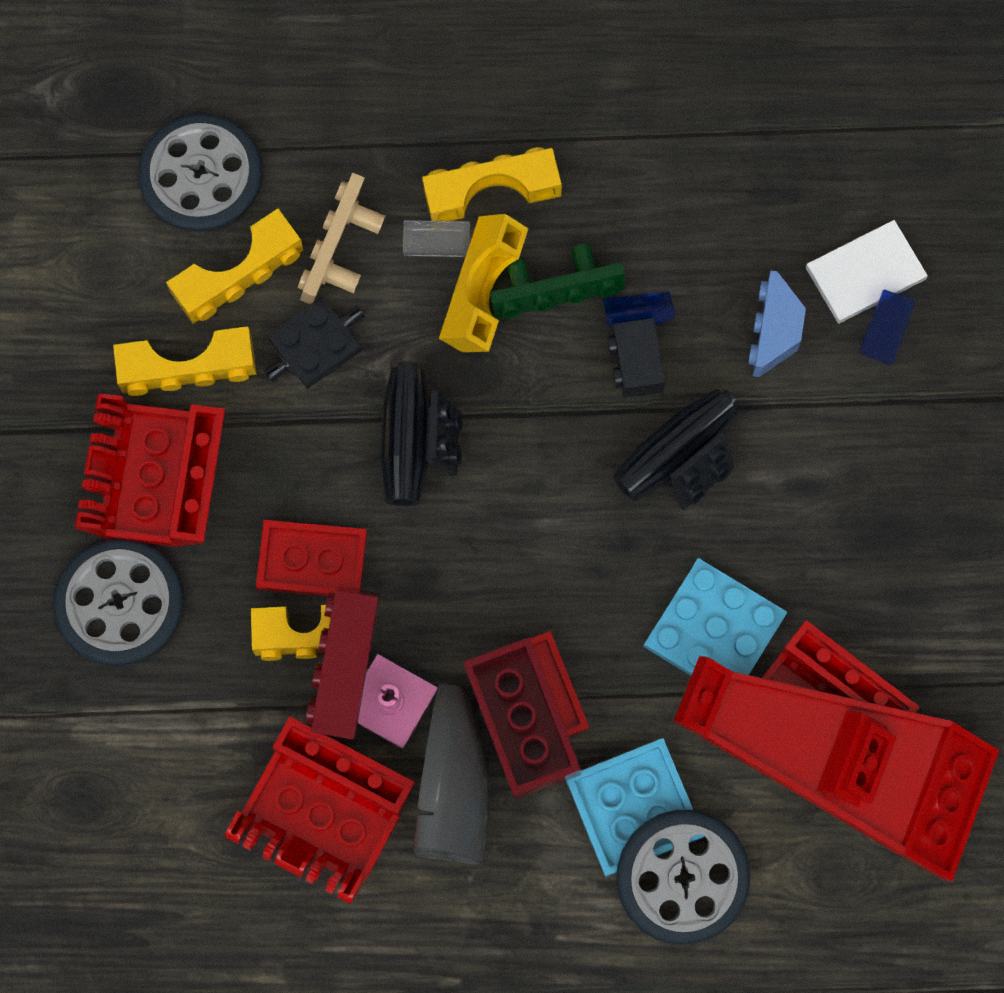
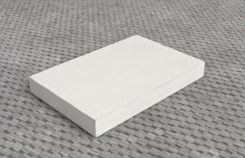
M895 220L806 265V270L838 324L926 280L928 276Z

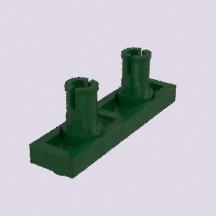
M586 243L579 244L571 250L576 273L531 283L526 262L523 258H519L507 266L511 287L490 292L494 318L511 319L525 312L534 310L546 311L560 304H578L591 297L615 295L619 291L625 290V273L622 262L596 268L590 245Z

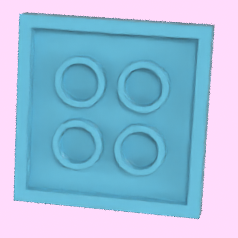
M698 558L643 647L690 676L693 673L699 656L709 657L732 672L749 675L786 616L787 611Z
M663 738L581 771L580 776L566 781L605 878L617 873V865L622 849L631 834L644 822L658 814L673 810H693ZM698 834L693 836L689 840V844L704 838V835ZM666 838L657 840L653 847L656 857L673 850L671 841Z

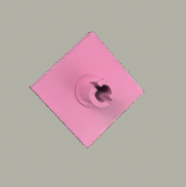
M377 654L366 673L358 725L404 750L434 699L438 688Z

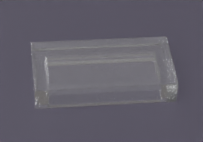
M404 220L403 256L466 257L470 245V221Z

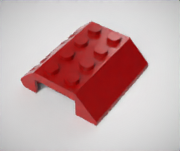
M98 394L95 410L101 413H94L93 422L113 429L115 433L114 437L102 433H92L90 435L89 442L97 446L88 447L84 476L90 479L82 481V488L89 492L103 495L104 498L102 504L88 499L79 500L78 509L85 512L77 513L75 529L108 539H124L172 547L204 543L225 408L191 404L190 411L127 404L123 396Z
M807 620L762 677L771 681L914 713L920 708V706Z
M289 716L272 747L275 752L242 813L236 812L225 833V838L239 844L248 833L243 847L250 851L260 837L265 835L271 840L263 850L264 859L270 861L279 850L274 864L302 878L309 866H312L306 876V881L311 884L319 878L324 868L334 872L326 884L325 891L333 894L338 886L343 883L337 898L351 904L366 883L394 831L415 782L324 734L311 732V727Z

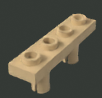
M352 173L349 182L342 180L335 197L336 200L340 201L336 212L329 211L323 225V229L328 230L324 241L317 239L310 256L311 259L316 261L311 271L304 270L297 288L303 290L300 301L312 304L321 284L324 285L325 282L354 294L361 274L334 264L332 257L346 225L349 226L352 223L378 234L386 216L358 204L357 198L365 179L360 175Z

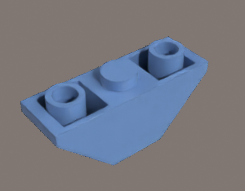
M770 271L768 281H761L758 301H764L763 313L756 312L753 332L759 333L758 345L751 344L748 364L754 365L753 376L755 377L762 376L797 352L802 339L806 308L777 271Z

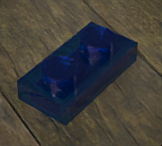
M883 289L859 354L891 366L915 300Z
M670 292L603 299L607 326L654 318L655 324L667 319H674V306Z

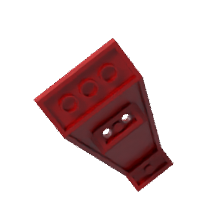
M699 656L674 718L675 723L707 740L894 853L946 881H953L999 753L997 748L953 721L732 672L711 658Z

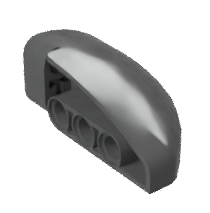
M439 682L425 754L418 801L421 814L417 815L413 849L416 856L421 858L483 865L488 830V781L482 738L477 718L466 690L456 684Z

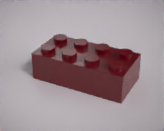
M338 586L335 594L330 593L327 596L324 616L331 617L329 628H323L321 631L318 647L319 652H325L323 663L318 662L317 666H315L312 687H317L318 693L317 698L312 697L311 701H309L306 722L312 723L311 732L354 739L380 593Z
M530 637L463 662L515 800L581 775L580 766Z

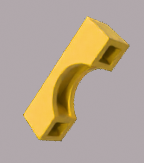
M542 147L529 149L525 154L513 157L508 154L495 157L493 161L479 164V162H469L455 170L437 169L431 171L428 176L422 177L424 194L432 225L465 218L466 208L472 197L479 191L491 186L512 188L519 192L529 204L561 197L562 189L553 148L544 149Z
M276 209L250 226L252 232L251 249L244 261L238 266L227 271L213 272L193 264L166 282L172 296L192 324L198 320L205 321L216 313V308L227 301L231 303L238 300L245 293V289L254 283L261 284L273 274L272 271L281 265H290L300 257V253L304 251L301 239L279 209Z
M506 214L478 217L439 336L440 340L461 352H489L499 322L490 312V292L501 272L508 265L519 259L528 232L527 227Z
M248 326L214 331L211 343L202 354L194 359L182 362L162 358L151 348L147 340L113 345L117 384L122 393H127L131 396L144 395L148 393V390L161 388L163 391H175L180 389L181 385L195 383L196 386H210L215 384V380L229 379L231 382H240L249 379V376L257 375L252 335Z

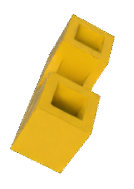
M321 605L319 625L308 633H298L290 628L289 612L286 607L251 608L252 650L255 656H261V660L274 661L282 659L284 654H296L298 659H312L317 657V653H324L319 652L318 647L321 631L323 628H329L331 617L324 616L326 605Z

